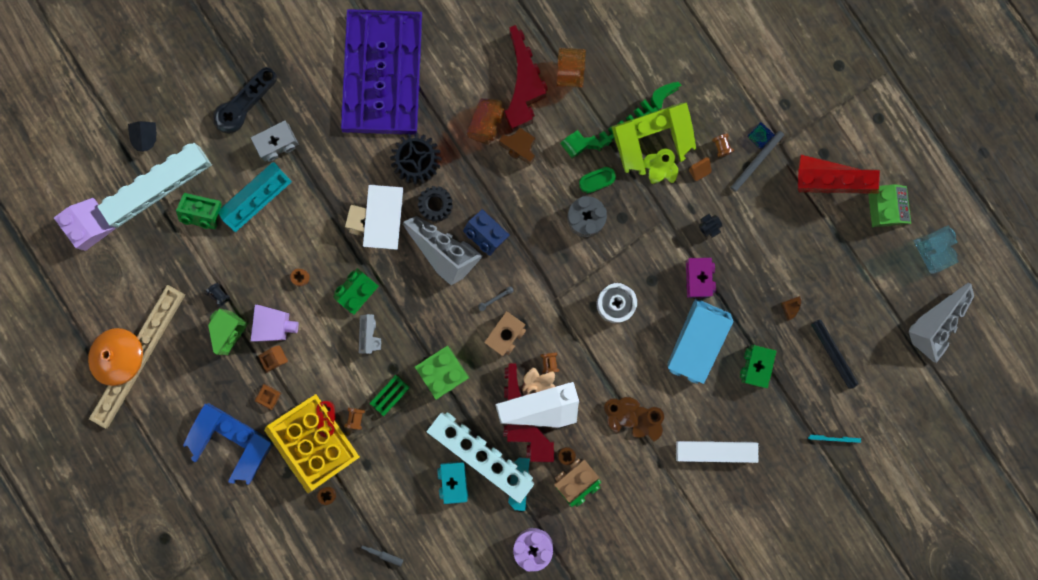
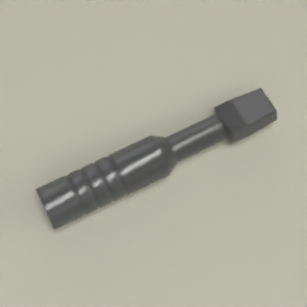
M363 545L361 547L369 553L379 556L380 559L399 567L402 566L404 559L384 551L380 552Z

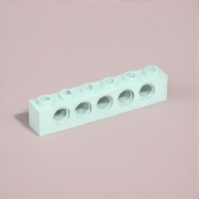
M440 413L427 433L517 502L521 503L534 485L533 477L525 471L523 473L519 472L516 469L518 466L510 459L505 461L501 458L502 453L494 447L492 449L488 448L485 445L487 442L480 436L475 438L471 435V430L464 424L459 426L454 422L456 418L450 413ZM448 427L455 428V437L450 438L446 435ZM463 439L471 441L472 446L470 449H464L461 446ZM478 451H485L487 453L485 461L477 459L476 454ZM496 462L503 466V470L499 473L492 470V465ZM511 474L518 477V482L514 485L507 481V477Z

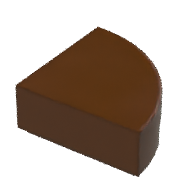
M800 296L781 303L787 321L797 315L801 306Z

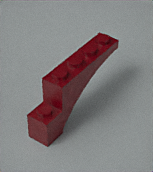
M516 25L509 27V35L517 60V80L508 110L504 111L512 132L517 131L519 127L524 128L533 124V117L535 115L532 107L527 106L546 98V91H548L545 81H541L539 78L540 70L537 63L533 64L531 60L533 55L530 47H526L523 42L525 36L521 29L518 30Z
M508 363V367H504V379H508V386H504V398H508L509 401L521 397L517 380L516 363ZM504 425L503 437H507V442H530V445H527L526 457H530V462H554V441H549L537 426Z

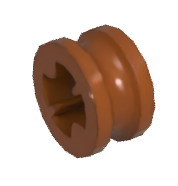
M299 268L293 270L290 276L292 283L298 286L306 285L310 278L307 271ZM299 272L301 275H304V280L301 279L302 282L295 278Z

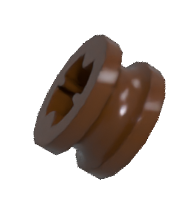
M564 447L559 451L558 458L562 464L570 465L575 461L576 454L572 448ZM564 451L566 453L567 451L571 452L570 456L572 459L570 461L568 459L567 461L563 460L564 456L562 453Z
M324 487L318 492L317 499L322 505H329L336 499V492L332 487ZM329 491L331 493L329 496H332V498L325 501L322 493Z

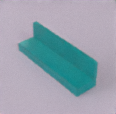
M272 162L220 209L218 214L234 232H237L292 181L275 162Z

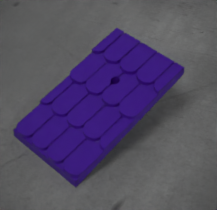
M347 9L342 132L406 135L417 133L422 12Z

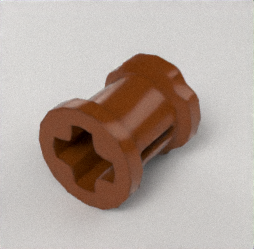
M728 133L712 139L718 150V158L734 152L728 140Z
M557 353L540 354L541 358H543L544 366L542 374L559 372L556 363Z
M348 407L349 416L344 427L362 430L361 420L365 410Z

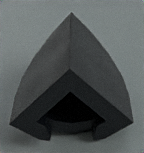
M138 121L128 124L129 138L133 148L142 152L150 150L156 142V122Z

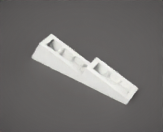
M676 441V461L758 463V443Z

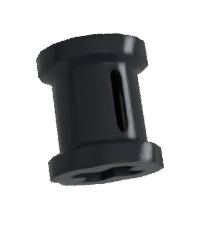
M219 283L211 285L205 291V295L210 296L216 303V308H220L230 300V296L221 290Z

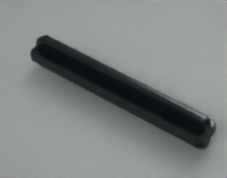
M822 320L814 321L811 326L849 389L855 388L859 383Z

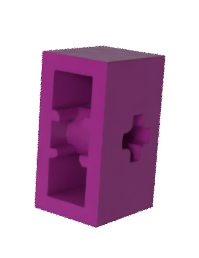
M688 258L686 260L687 298H709L716 292V283L712 280V274H715V263L712 262V258ZM700 274L702 277H705L702 283L700 279H697V276Z

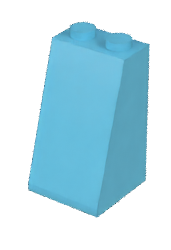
M695 298L667 363L670 372L677 376L681 374L687 376V379L693 383L698 384L700 382L704 384L734 322L731 313Z

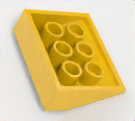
M317 394L267 425L264 430L308 494L360 458L335 420L333 424L335 432L333 435L330 436L328 432L332 428L328 426L327 420H324V427L317 430L319 418L316 415V408L321 402ZM323 405L320 408V412H323L324 418H327L328 410ZM318 432H324L327 438L320 436Z

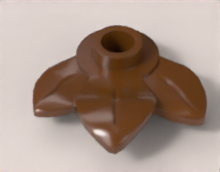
M624 397L620 400L615 398L609 399L604 405V411L608 415L607 423L610 429L618 433L622 425L629 428L638 426V420L633 411L640 406V403L631 397ZM612 405H617L618 409L617 411L612 412L610 410V407Z
M638 407L633 411L637 417L638 426L633 427L632 435L633 437L649 435L651 440L655 442L661 437L663 432L661 423L664 420V413L658 407H651L649 409ZM652 413H657L658 418L656 420L651 419Z

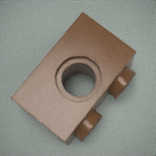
M506 311L484 343L502 356L505 354L509 355L515 347L513 345L515 339L518 338L520 340L526 332L524 329L525 324ZM504 330L512 332V338L508 341L501 338V333Z

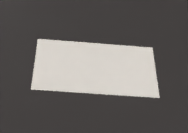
M369 185L363 247L398 249L403 196L402 187Z

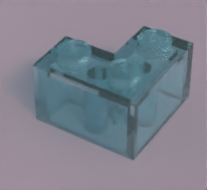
M949 225L935 229L913 240L931 274L940 272L959 262L956 251L951 248L952 245L958 243L956 233Z

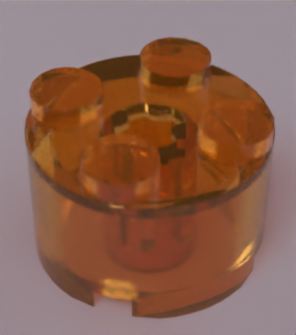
M559 48L557 86L583 88L586 49Z

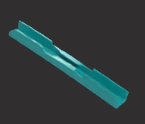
M810 435L808 437L811 440L861 443V438L853 437L835 438L823 435Z

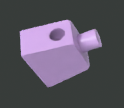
M255 305L251 341L286 340L287 332H298L299 323L289 321V313Z

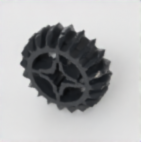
M418 133L414 134V138L407 134L408 140L405 141L401 137L402 144L395 143L398 150H391L393 154H396L390 156V159L395 161L391 164V167L396 168L394 173L396 175L400 174L399 178L401 180L406 177V183H410L411 179H413L414 185H417L418 179H420L421 183L424 184L425 177L429 181L432 179L429 175L430 173L437 175L434 168L440 169L441 167L436 163L442 161V158L438 156L441 154V151L435 150L438 145L437 143L431 144L433 141L431 137L426 140L425 134L420 139ZM415 145L424 146L430 152L417 151ZM409 147V155L401 160L403 152ZM414 152H415V154L418 156V158H420V159H418V160H419V161H418V165H419V166H417L416 162H414V160H412V159H414V158H413ZM428 158H431L429 166L425 170H423L422 164L425 161H427ZM402 166H414L417 173L408 172Z

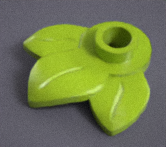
M661 149L657 154H649L644 158V167L650 169L649 180L652 184L658 183L664 178L671 183H674L677 179L678 167L674 163L675 155L670 149ZM663 155L669 156L667 162L662 161Z

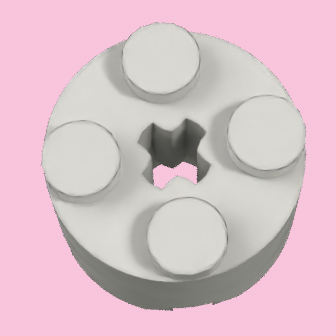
M621 283L608 285L600 292L597 298V310L600 316L605 321L611 323H621L628 320L634 314L637 307V298L634 291ZM614 299L621 301V305L618 308L612 305Z

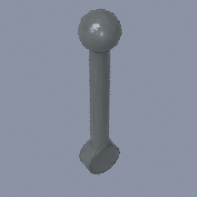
M507 287L506 291L486 303H480L478 309L484 311L491 303L506 294H512L513 288Z

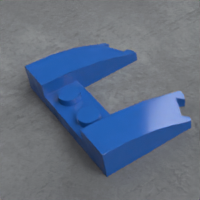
M204 404L183 446L189 447L194 455L191 457L192 461L197 462L215 431L245 448L228 482L235 483L236 480H246V484H250L272 448L273 442L212 404Z

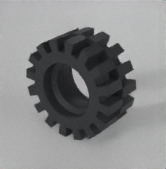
M440 186L427 187L418 198L419 211L427 220L440 222L442 219L448 218V215L452 212V198L447 190L442 189ZM433 197H439L443 201V206L438 211H432L428 207V202Z

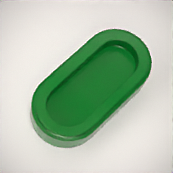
M610 167L600 168L582 176L579 181V188L586 194L594 193L612 185L616 174Z

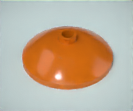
M120 328L109 329L100 334L90 348L88 356L90 371L94 378L102 384L109 386L123 385L129 382L139 371L143 360V349L139 339L132 332Z

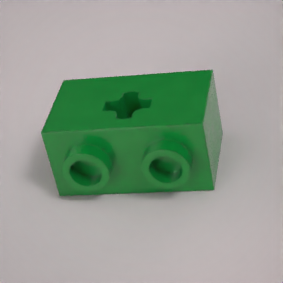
M750 345L744 354L746 363L745 367H742L740 371L741 383L768 388L777 351ZM757 363L760 369L753 367V364Z

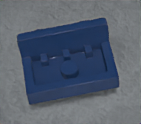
M483 209L469 220L463 229L466 236L473 240L489 256L510 236Z

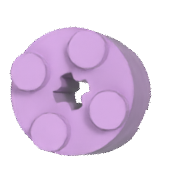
M528 528L522 531L514 544V558L518 565L526 571H539L545 568L553 555V542L550 536L545 531L537 528ZM531 545L534 548L538 547L536 553L529 551Z

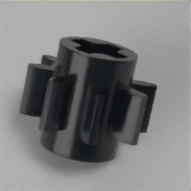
M707 214L700 219L702 223L699 224V228L705 237L710 235L713 238L721 233L720 228L723 225L717 215L711 217L710 214Z

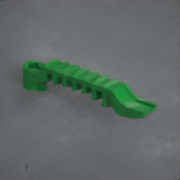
M673 82L656 89L651 97V106L645 99L640 102L646 113L643 114L639 108H636L633 111L638 118L662 109L664 99L678 91L681 84ZM631 114L626 117L627 121L634 119ZM612 126L608 128L612 135L608 136L605 131H602L599 134V139L595 135L584 138L577 130L567 136L560 144L571 159H573L585 149H596L600 152L603 147L611 145L615 137Z

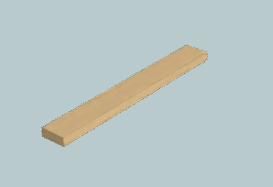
M169 285L166 286L137 335L143 349V360L139 371L129 382L123 385H108L89 420L105 429L109 427L185 297L184 293Z

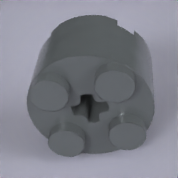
M582 196L575 200L570 206L567 215L571 231L580 237H591L598 234L607 219V211L602 202L589 196ZM582 214H590V219H587V221L583 220L584 216Z

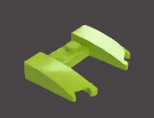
M682 102L612 126L622 165L626 173L629 172V169L639 170L640 175L646 174L638 141L639 138L670 128L679 162L686 159L684 155L691 148L693 150L696 149L687 103Z

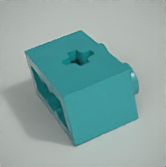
M465 461L441 463V468L437 469L438 480H442V487L439 488L440 499H443L444 504L467 502L468 491ZM452 477L454 481L458 482L455 484L454 487H452L451 484H448Z

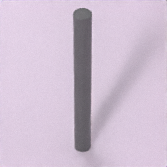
M778 131L733 183L730 187L731 190L737 192L783 138V132Z

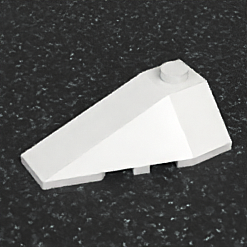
M572 382L495 405L501 424L560 428L577 422L579 399Z

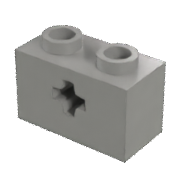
M286 121L251 137L260 157L264 161H273L278 158L279 154L283 152L289 153L295 149V146L299 145L290 125Z

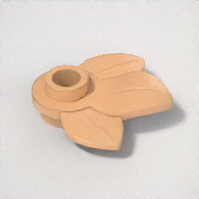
M532 368L524 376L523 395L526 396L555 387L553 384L555 380L554 372L539 376L538 371Z

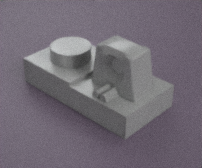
M360 315L359 353L370 354L372 351L381 350V338L373 337L376 328L374 315Z

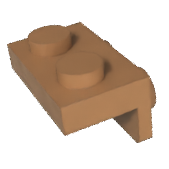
M584 458L582 460L576 459L570 465L571 469L566 473L562 471L555 477L556 482H554V485L569 503L599 479V476Z

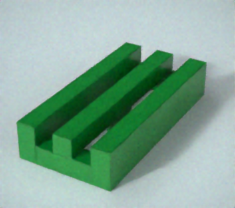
M395 375L369 404L384 417L410 387ZM398 381L399 383L379 405L376 404L386 391ZM401 386H403L404 389L388 405V407L385 410H383L382 407L385 405V403L395 394V392Z

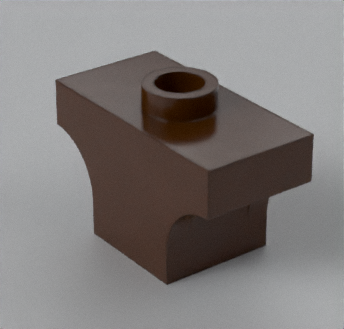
M520 127L512 136L502 135L499 145L508 150V154L516 160L520 158L529 165L535 160V155L531 152V148L535 143V137Z

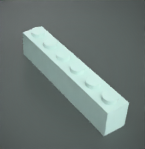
M195 143L187 144L182 148L181 152L170 155L161 165L153 166L149 173L138 176L129 186L121 187L117 194L106 197L97 207L108 224L117 228L212 166L200 146Z

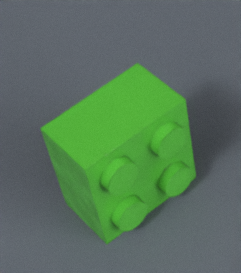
M449 346L444 347L415 366L436 400L469 379L468 374Z

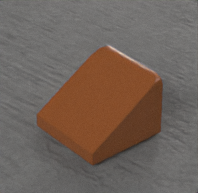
M708 157L689 168V172L695 181L711 173L710 159Z
M280 345L272 347L259 355L267 373L288 362Z

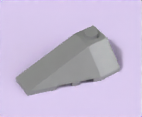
M418 216L403 222V226L435 271L450 285L462 280L482 258V255L464 241L460 243L452 239L453 235L449 233L445 235L437 231L436 226Z
M965 284L921 316L909 329L912 344L935 363L938 362L950 344L947 340L951 332H956L959 316L963 317L974 298L972 284Z

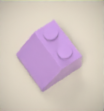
M94 198L71 205L54 217L75 248L84 251L116 229V227L108 224L97 207L99 204Z

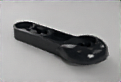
M262 68L231 101L217 106L213 113V122L216 128L223 133L229 134L241 129L247 113L276 83V73L271 68ZM267 72L272 73L270 81L263 80V75ZM259 80L261 81V83H262L263 85H265L264 87H262V86L258 83ZM253 87L259 91L257 94L252 93L251 89ZM227 114L233 118L232 121L227 120L225 116Z

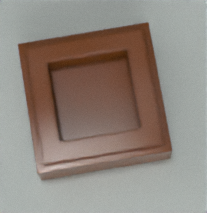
M263 384L255 402L273 410L282 393Z

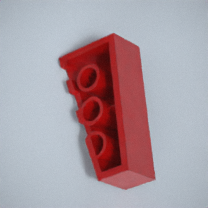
M801 155L798 171L799 192L879 194L880 170H862Z

